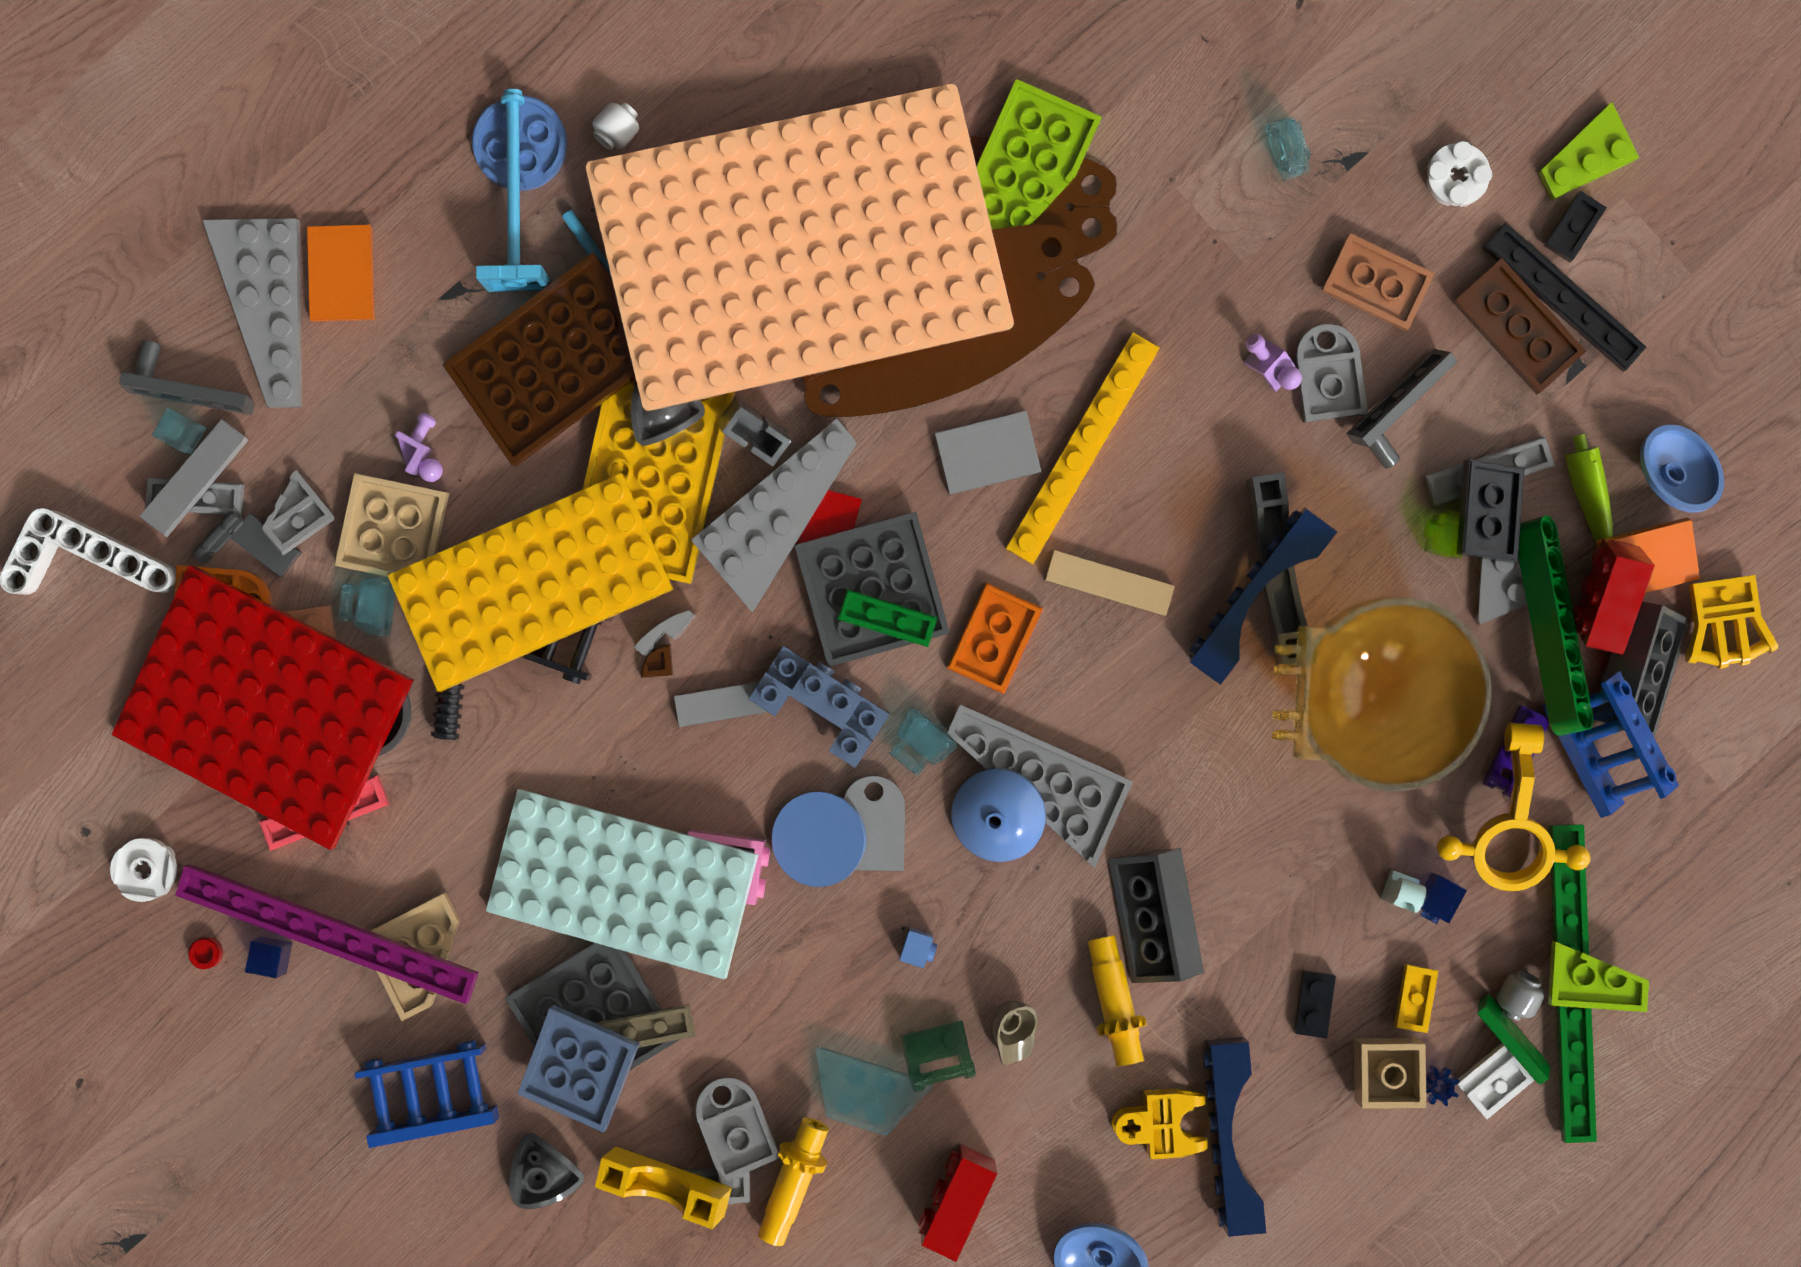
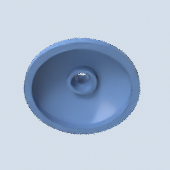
M1678 425L1660 426L1645 437L1640 450L1643 475L1650 488L1661 500L1678 510L1690 513L1705 511L1719 501L1724 490L1723 469L1717 455L1703 438L1695 432Z
M994 768L972 775L961 785L953 800L951 819L958 839L971 853L985 860L1005 862L1020 858L1035 847L1044 831L1046 810L1041 794L1031 781L1017 772ZM993 816L998 817L1001 820V824L993 825L990 818Z
M1084 1223L1070 1228L1060 1237L1054 1252L1055 1267H1149L1145 1252L1130 1235L1116 1227L1102 1223Z

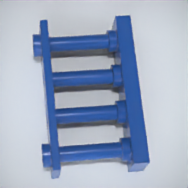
M1620 671L1612 674L1601 683L1602 691L1589 695L1591 708L1610 702L1618 719L1586 731L1558 736L1600 818L1612 815L1625 803L1623 797L1655 788L1659 798L1662 799L1666 798L1679 786L1674 770L1668 765L1632 696L1629 683L1624 680ZM1545 703V704H1543L1542 706H1543V708H1544V710H1545V712H1546V714H1547V716H1548L1547 708H1546V703ZM1625 730L1633 747L1606 757L1600 756L1593 741ZM1640 759L1648 776L1617 786L1608 769Z
M471 1040L456 1044L457 1049L386 1063H383L382 1058L363 1062L364 1067L354 1073L355 1079L369 1077L378 1122L375 1125V1129L366 1135L368 1148L494 1124L500 1118L498 1106L488 1107L487 1102L483 1101L475 1056L481 1055L487 1050L486 1043L476 1045V1041ZM456 1059L463 1060L471 1106L468 1107L469 1111L459 1113L452 1107L444 1062ZM426 1065L432 1066L440 1112L437 1113L438 1117L426 1119L425 1115L421 1114L413 1071L415 1067ZM400 1071L409 1115V1118L406 1119L407 1123L395 1125L394 1121L390 1120L382 1074Z

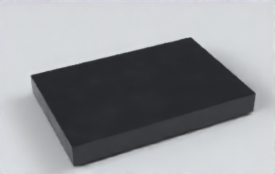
M1472 459L1463 461L1456 555L1508 563L1518 562L1525 468Z

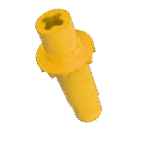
M1115 935L1087 941L1093 964L1091 967L1104 1018V1023L1099 1024L1097 1027L1098 1036H1108L1116 1067L1142 1062L1144 1057L1138 1028L1146 1026L1147 1022L1145 1017L1141 1015L1135 1016L1123 961L1120 959Z
M804 1117L795 1139L792 1142L780 1144L778 1156L784 1163L758 1231V1237L768 1244L775 1246L784 1245L813 1174L823 1173L828 1164L826 1158L821 1154V1149L829 1127L817 1119Z

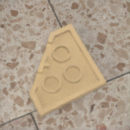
M446 892L371 930V932L448 960L460 918ZM377 971L401 1021L433 1005L436 993Z

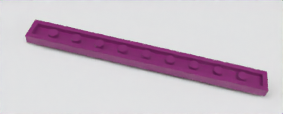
M188 864L183 868L175 896L460 1003L467 1004L470 1002L479 974L478 971L197 866Z

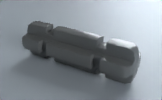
M233 510L229 511L222 518L224 521L219 522L203 539L205 542L199 543L193 550V557L202 564L208 563L214 557L213 552L217 553L233 536L232 532H237L244 522L241 515Z

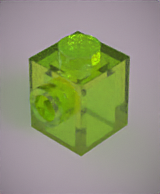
M1444 510L1443 514L1439 513L1433 515L1432 519H1428L1423 534L1427 538L1424 552L1453 560L1462 558V555H1456L1459 512Z

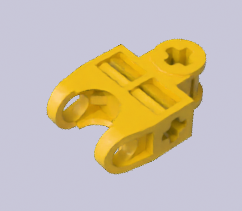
M1173 1088L1143 1090L1144 1106L1122 1107L1112 1117V1128L1119 1140L1128 1145L1146 1144V1153L1150 1159L1181 1158L1202 1152L1208 1148V1139L1206 1137L1191 1136V1133L1183 1132L1180 1127L1184 1114L1194 1110V1107L1206 1104L1205 1095L1199 1092ZM1132 1119L1135 1125L1131 1126V1131L1127 1132L1123 1126H1126L1128 1120Z

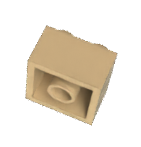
M1417 1037L1354 1038V1101L1362 1109L1426 1108V1044Z

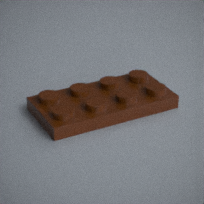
M1502 258L1453 301L1454 305L1536 395L1541 393L1586 352L1583 346Z

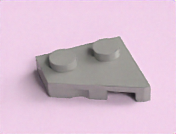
M296 470L290 476V482L283 495L279 496L275 509L268 516L262 530L283 556L335 519L334 515Z
M1479 558L1478 571L1480 573V580L1477 583V595L1479 596L1478 614L1475 615L1477 625L1527 605L1519 560L1518 562L1508 563Z

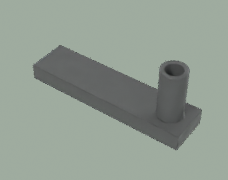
M143 340L141 342L134 374L125 372L121 374L119 384L128 393L252 415L255 403L247 394L153 378L161 345L152 341Z
M1433 349L1346 433L1352 443L1369 447L1384 468L1394 466L1400 460V456L1384 433L1458 362L1452 352Z

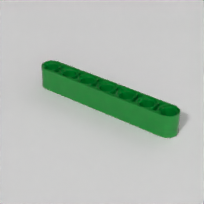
M1545 515L1520 523L1518 558L1550 727L1556 735L1563 736L1591 729L1593 726V713L1558 530L1554 520L1550 516Z

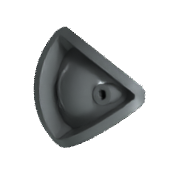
M637 381L635 383L631 400V421L635 439L642 446L657 443L681 432L697 422L705 414V407L700 400L646 411L642 406Z
M534 1133L523 1136L513 1158L509 1182L511 1198L517 1207L537 1209L554 1204L572 1194L583 1184L584 1174L563 1154ZM534 1162H543L546 1164V1167H550L554 1172V1180L551 1182L552 1187L545 1193H532L525 1187L523 1172L527 1167H531ZM536 1175L537 1180L542 1179L540 1175Z

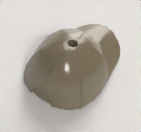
M1007 1001L994 1014L992 1034L997 1043L1000 1062L1003 1065L1024 1060L1032 1054L1038 1018L1036 1011L1028 1004L1018 1001Z

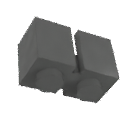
M736 396L717 421L722 433L743 447L748 446L752 453L774 466L791 443V439L784 428L764 415L761 417L756 409Z

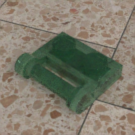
M962 1020L900 1035L910 1083L914 1092L924 1090L927 1085L963 1076L965 1079L976 1076ZM958 1055L960 1062L958 1065L926 1073L920 1072L919 1064Z

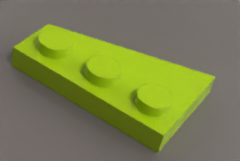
M1613 102L1608 104L1538 172L1551 201L1639 159Z
M1552 940L1548 993L1549 1005L1647 1012L1649 980Z

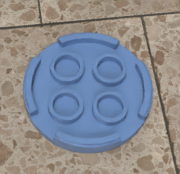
M522 95L525 98V103L519 106L520 191H527L543 186L559 172L566 158L567 135L560 118L550 106L537 98ZM500 100L492 106L489 105L478 118L472 135V149L482 172L492 182L507 189L506 105L502 104Z
M816 791L802 794L788 802L778 814L772 830L773 852L783 871L795 881L813 887L830 886L846 879L859 865L866 849L864 822L855 807L834 793Z

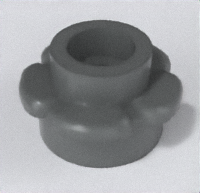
M534 1162L531 1167H527L523 1172L526 1189L532 1193L547 1192L552 1187L551 1182L554 1180L553 1170L550 1167H546V1164L543 1162ZM536 1175H540L542 1179L537 1180Z

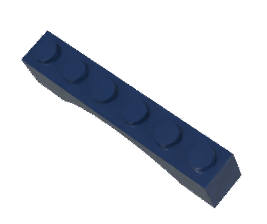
M1303 507L1300 512L1297 509L1293 511L1284 524L1288 527L1281 538L1275 535L1265 549L1268 555L1262 563L1256 561L1246 574L1249 580L1243 588L1237 586L1227 599L1230 605L1223 614L1218 611L1207 625L1211 630L1204 639L1199 636L1188 651L1192 654L1189 658L1190 663L1220 685L1240 660L1239 643L1242 625L1248 609L1258 593L1270 580L1284 570L1303 561L1318 558L1337 533L1336 529L1306 507Z
M1245 1037L1206 1040L1207 1049L1202 1050L1204 1068H1209L1210 1081H1205L1207 1100H1212L1213 1112L1208 1113L1210 1132H1215L1216 1144H1211V1156L1213 1164L1218 1163L1219 1176H1214V1188L1216 1196L1221 1195L1222 1207L1217 1208L1219 1227H1224L1228 1237L1265 1234L1264 1201L1242 1175L1235 1157L1232 1141V1121L1235 1106L1243 1086L1252 1074L1249 1042Z

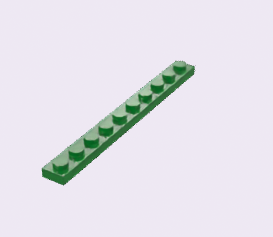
M1583 824L1549 825V834L1553 840L1555 850H1567L1572 845L1585 847ZM1554 862L1551 868L1553 940L1589 955L1586 868L1573 870L1566 863ZM1556 1006L1561 1141L1564 1143L1597 1142L1592 1008Z

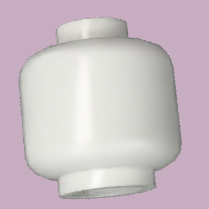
M614 102L608 103L592 122L595 130L593 136L609 150L613 148L623 149L639 131V124L635 119L638 116L637 112L625 102L622 105Z

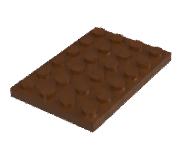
M593 252L442 364L503 454L514 467H517L636 379L612 276Z

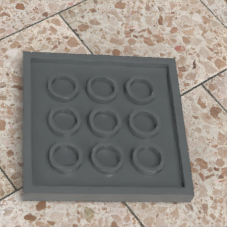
M917 512L794 545L828 667L914 644L838 620L847 589L938 617L931 639L950 634Z
M598 943L590 945L505 997L534 1048L549 1008L553 1005L594 1023L662 1009L629 953ZM679 1040L639 1047L630 1070Z

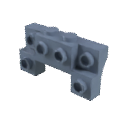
M783 646L751 694L749 700L776 716L789 696L793 697L842 729L829 752L856 768L890 714L859 695L858 693L861 688L845 678L843 683L831 677L835 671L823 663L818 662L814 666Z

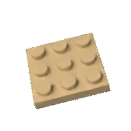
M354 473L335 566L388 577L393 572L437 554L449 493Z

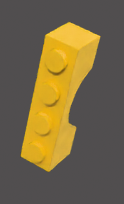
M617 1146L601 1158L595 1188L623 1198L629 1196H648L666 1201L681 1212L682 1219L709 1229H713L725 1217L732 1187Z

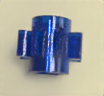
M1431 1065V1072L1426 1075V1094L1430 1093L1427 1101L1433 1105L1438 1099L1443 1105L1448 1106V1099L1452 1096H1459L1455 1092L1454 1085L1459 1084L1460 1081L1456 1077L1448 1078L1451 1074L1449 1068L1444 1067L1439 1072L1436 1067ZM1441 1080L1444 1084L1440 1085L1441 1090L1438 1092L1434 1088L1438 1086L1437 1081Z

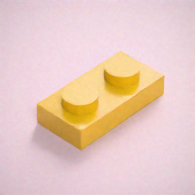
M1404 964L1394 1021L1396 1028L1428 1033L1438 970Z

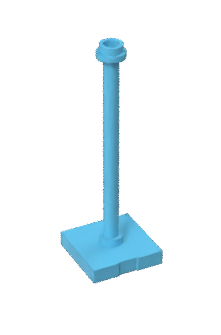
M505 89L503 90V96H501V103L506 105L508 264L504 266H476V279L488 292L541 291L551 284V278L541 265L520 264L519 106L525 103V98L522 96L521 90Z

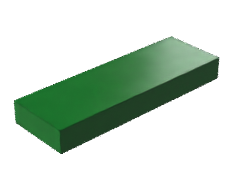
M849 589L846 590L838 620L925 647H929L938 618Z
M1487 994L1480 999L1477 1014L1536 1083L1541 1085L1549 1079L1551 1065L1516 1024L1503 1014V1009L1490 994Z

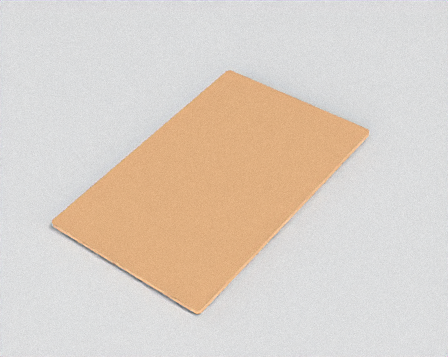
M954 84L598 159L586 164V172L642 406L646 411L1010 330L1014 325L958 88Z

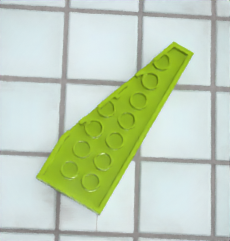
M1015 80L977 165L992 230L1032 225L1076 177L1100 124L1101 116L1021 80Z

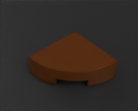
M671 644L662 645L648 655L642 665L641 678L673 675Z

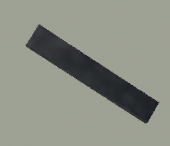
M1506 222L1482 247L1496 261L1502 258L1539 299L1622 372L1626 371L1647 348Z

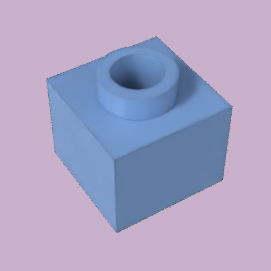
M909 927L900 954V961L921 968L925 967L926 961L932 962L937 948V944L932 943L933 934Z

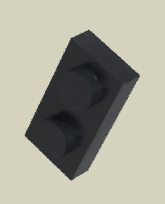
M1579 191L1543 246L1570 263L1582 248L1607 207L1584 192Z
M1302 970L1294 1026L1295 1034L1327 1039L1336 980L1334 974Z

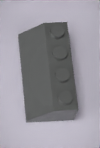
M1642 601L1624 654L1611 652L1608 666L1604 669L1601 680L1603 682L1612 674L1620 671L1624 680L1629 683L1632 696L1655 738L1690 619L1663 605ZM1610 702L1593 707L1594 721L1604 724L1618 719Z
M1181 848L1155 850L1109 859L1131 983L1181 982L1203 974V964Z

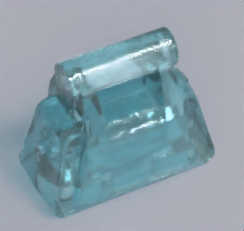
M1288 117L1265 125L1282 180L1287 181L1310 173L1309 159L1311 152L1306 145L1300 121L1296 122L1294 117Z
M389 578L364 579L360 581L359 586L342 583L338 620L354 621L356 628L363 630V632L369 635L389 637L396 596ZM354 593L358 594L355 614L352 613Z
M912 707L904 722L900 725L898 736L901 740L899 744H896L891 749L889 754L914 775L918 776L928 762L934 765L947 758V755L957 748V742L918 709ZM907 744L922 756L919 762L903 749Z

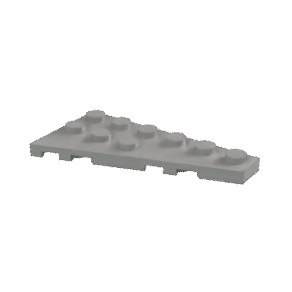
M297 218L202 220L267 407L302 408L300 221Z
M838 419L833 421L691 540L752 613L857 444Z
M959 704L947 734L986 769H1008L1023 775L1031 781L1038 789L1044 801L1046 810L1045 823L1095 868L1133 781Z

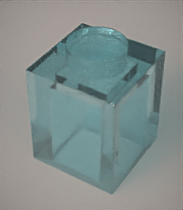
M167 408L152 436L178 451L191 455L207 427L178 411Z

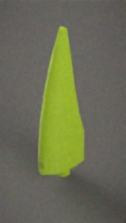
M1585 433L1572 436L1576 451L1564 455L1573 488L1595 542L1603 538L1613 537L1610 498L1599 446L1588 448Z

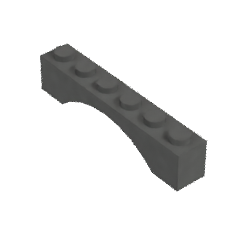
M1284 472L1256 476L1246 480L1260 563L1268 555L1265 549L1275 535L1281 538L1288 528L1284 525L1289 518V501ZM1292 566L1274 577L1264 587L1276 666L1314 661L1309 627L1301 603L1295 568Z

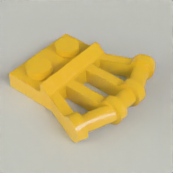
M1755 575L1688 584L1694 629L1690 645L1685 654L1686 662L1692 664L1702 662L1722 669L1727 668L1729 664L1738 663L1740 666L1749 665L1751 660L1765 652L1771 653L1778 649L1774 636L1761 616ZM1747 617H1749L1760 636V641L1750 647L1745 621ZM1733 620L1736 651L1728 652L1723 621ZM1707 623H1711L1715 652L1701 650Z

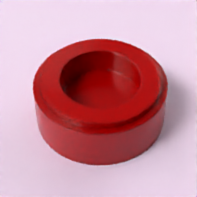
M203 937L191 944L188 957L196 968L202 970L210 969L221 961L223 948L215 938Z

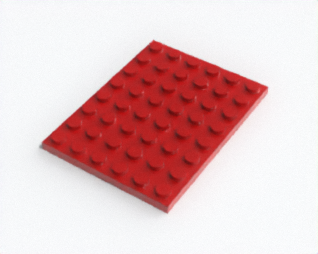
M191 565L188 566L111 735L315 843L332 850L339 841L414 679L214 575Z

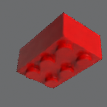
M1603 538L1600 547L1597 546L1593 551L1591 558L1593 567L1590 576H1586L1583 580L1581 594L1583 596L1580 605L1574 607L1573 614L1577 633L1585 646L1623 655L1655 564L1640 546Z
M960 1144L957 1152L952 1150L945 1164V1168H947L944 1180L938 1179L931 1194V1197H933L932 1206L930 1209L925 1207L918 1222L921 1246L957 1262L998 1174L994 1159Z

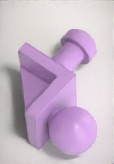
M1253 334L1246 340L1245 346L1251 354L1244 363L1261 374L1272 390L1277 392L1280 387L1286 390H1293L1300 385L1302 381L1301 372L1296 368L1285 350L1267 341L1260 334Z
M423 412L417 416L416 419L419 421L410 437L400 431L396 433L395 437L399 440L406 465L405 471L414 476L420 474L421 478L427 482H435L442 476V465L435 459H427L432 449L421 442L429 428H434L436 421L435 418Z

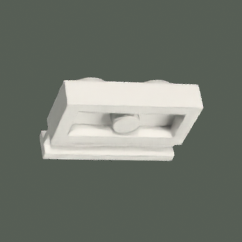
M1501 1043L1458 1078L1455 1083L1461 1088L1481 1115L1488 1119L1530 1085L1534 1079L1504 1044Z

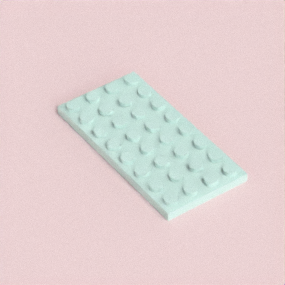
M517 789L486 912L726 979L759 854L531 791Z

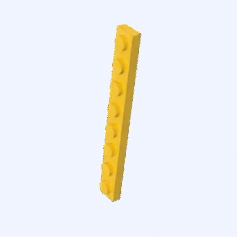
M1134 332L1131 334L1006 547V550L1031 565L1034 564L1160 348Z

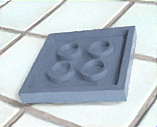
M553 1005L549 1008L517 1094L604 1133L609 1126L640 1043Z

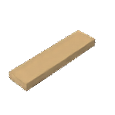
M1056 550L1053 551L1045 578L1047 582L1162 616L1167 615L1175 588L1174 585Z

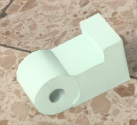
M1390 870L1380 899L1418 913L1426 896V887L1420 885V880Z

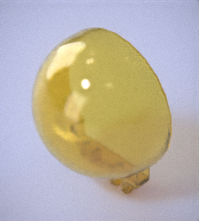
M1404 596L1370 598L1343 609L1323 626H1298V645H1275V653L1280 655L1297 654V665L1279 664L1275 665L1274 673L1296 674L1295 710H1273V718L1277 720H1295L1294 730L1277 729L1272 731V739L1294 740V757L1301 760H1322L1342 777L1364 787L1397 792L1419 789L1444 778L1461 765L1474 749L1488 721L1492 699L1491 676L1481 645L1468 626L1455 615L1426 600Z

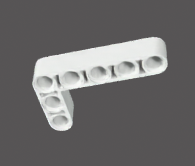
M44 508L36 509L29 515L0 574V585L6 592L21 595L32 594L38 589L58 547H61L150 591L172 592L175 590L176 569L173 566L59 511ZM50 516L52 526L48 531H45L43 522L46 517ZM78 529L81 538L80 541L76 545H74L71 536L72 533ZM106 543L109 547V553L103 559L100 556L99 550ZM36 544L38 555L35 559H31L29 551L32 545ZM134 556L138 565L136 570L131 573L128 569V561ZM163 570L166 574V580L162 586H159L156 582V575L159 571ZM22 573L24 583L18 588L15 581L16 576Z

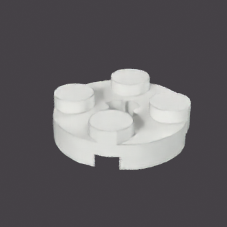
M1461 141L1446 145L1433 155L1427 166L1426 185L1432 197L1439 203L1446 206L1464 207L1474 203L1485 193L1492 178V170L1487 158L1478 148L1470 145L1468 142ZM1452 168L1462 169L1465 172L1464 177L1466 178L1464 182L1461 180L1454 182L1450 177L1454 174L1451 172Z
M154 838L134 839L114 854L110 865L111 879L122 891L121 894L130 900L137 902L154 900L167 894L176 880L177 861L175 859V852L170 846H166L163 842ZM142 861H146L148 866L151 867V874H147L148 878H142V872L137 871V865H143Z

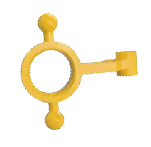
M1508 723L1505 729L1504 744L1506 751L1511 752L1514 778L1509 812L1488 820L1480 828L1472 843H1462L1457 837L1447 835L1438 841L1436 848L1438 855L1447 861L1455 860L1460 855L1473 856L1476 870L1487 884L1503 891H1520L1530 888L1543 880L1551 870L1554 862L1566 863L1573 870L1586 868L1590 863V853L1581 845H1572L1567 850H1555L1553 840L1548 831L1541 824L1528 817L1535 780L1532 753H1541L1544 744V729L1542 725ZM1520 828L1535 834L1539 839V852L1535 860L1526 868L1516 872L1505 873L1493 869L1486 863L1485 851L1487 845L1498 833L1507 829Z

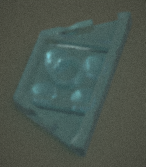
M817 1046L816 1049L826 1117L884 1136L889 1135L899 1121L912 1111L921 1098L932 1090L934 1085L932 1081L820 1046Z

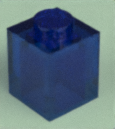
M1431 872L1425 884L1426 896L1421 907L1423 911L1420 916L1436 925L1439 920L1450 924L1467 890Z
M259 937L250 942L245 973L278 978L286 974L293 942L267 937Z

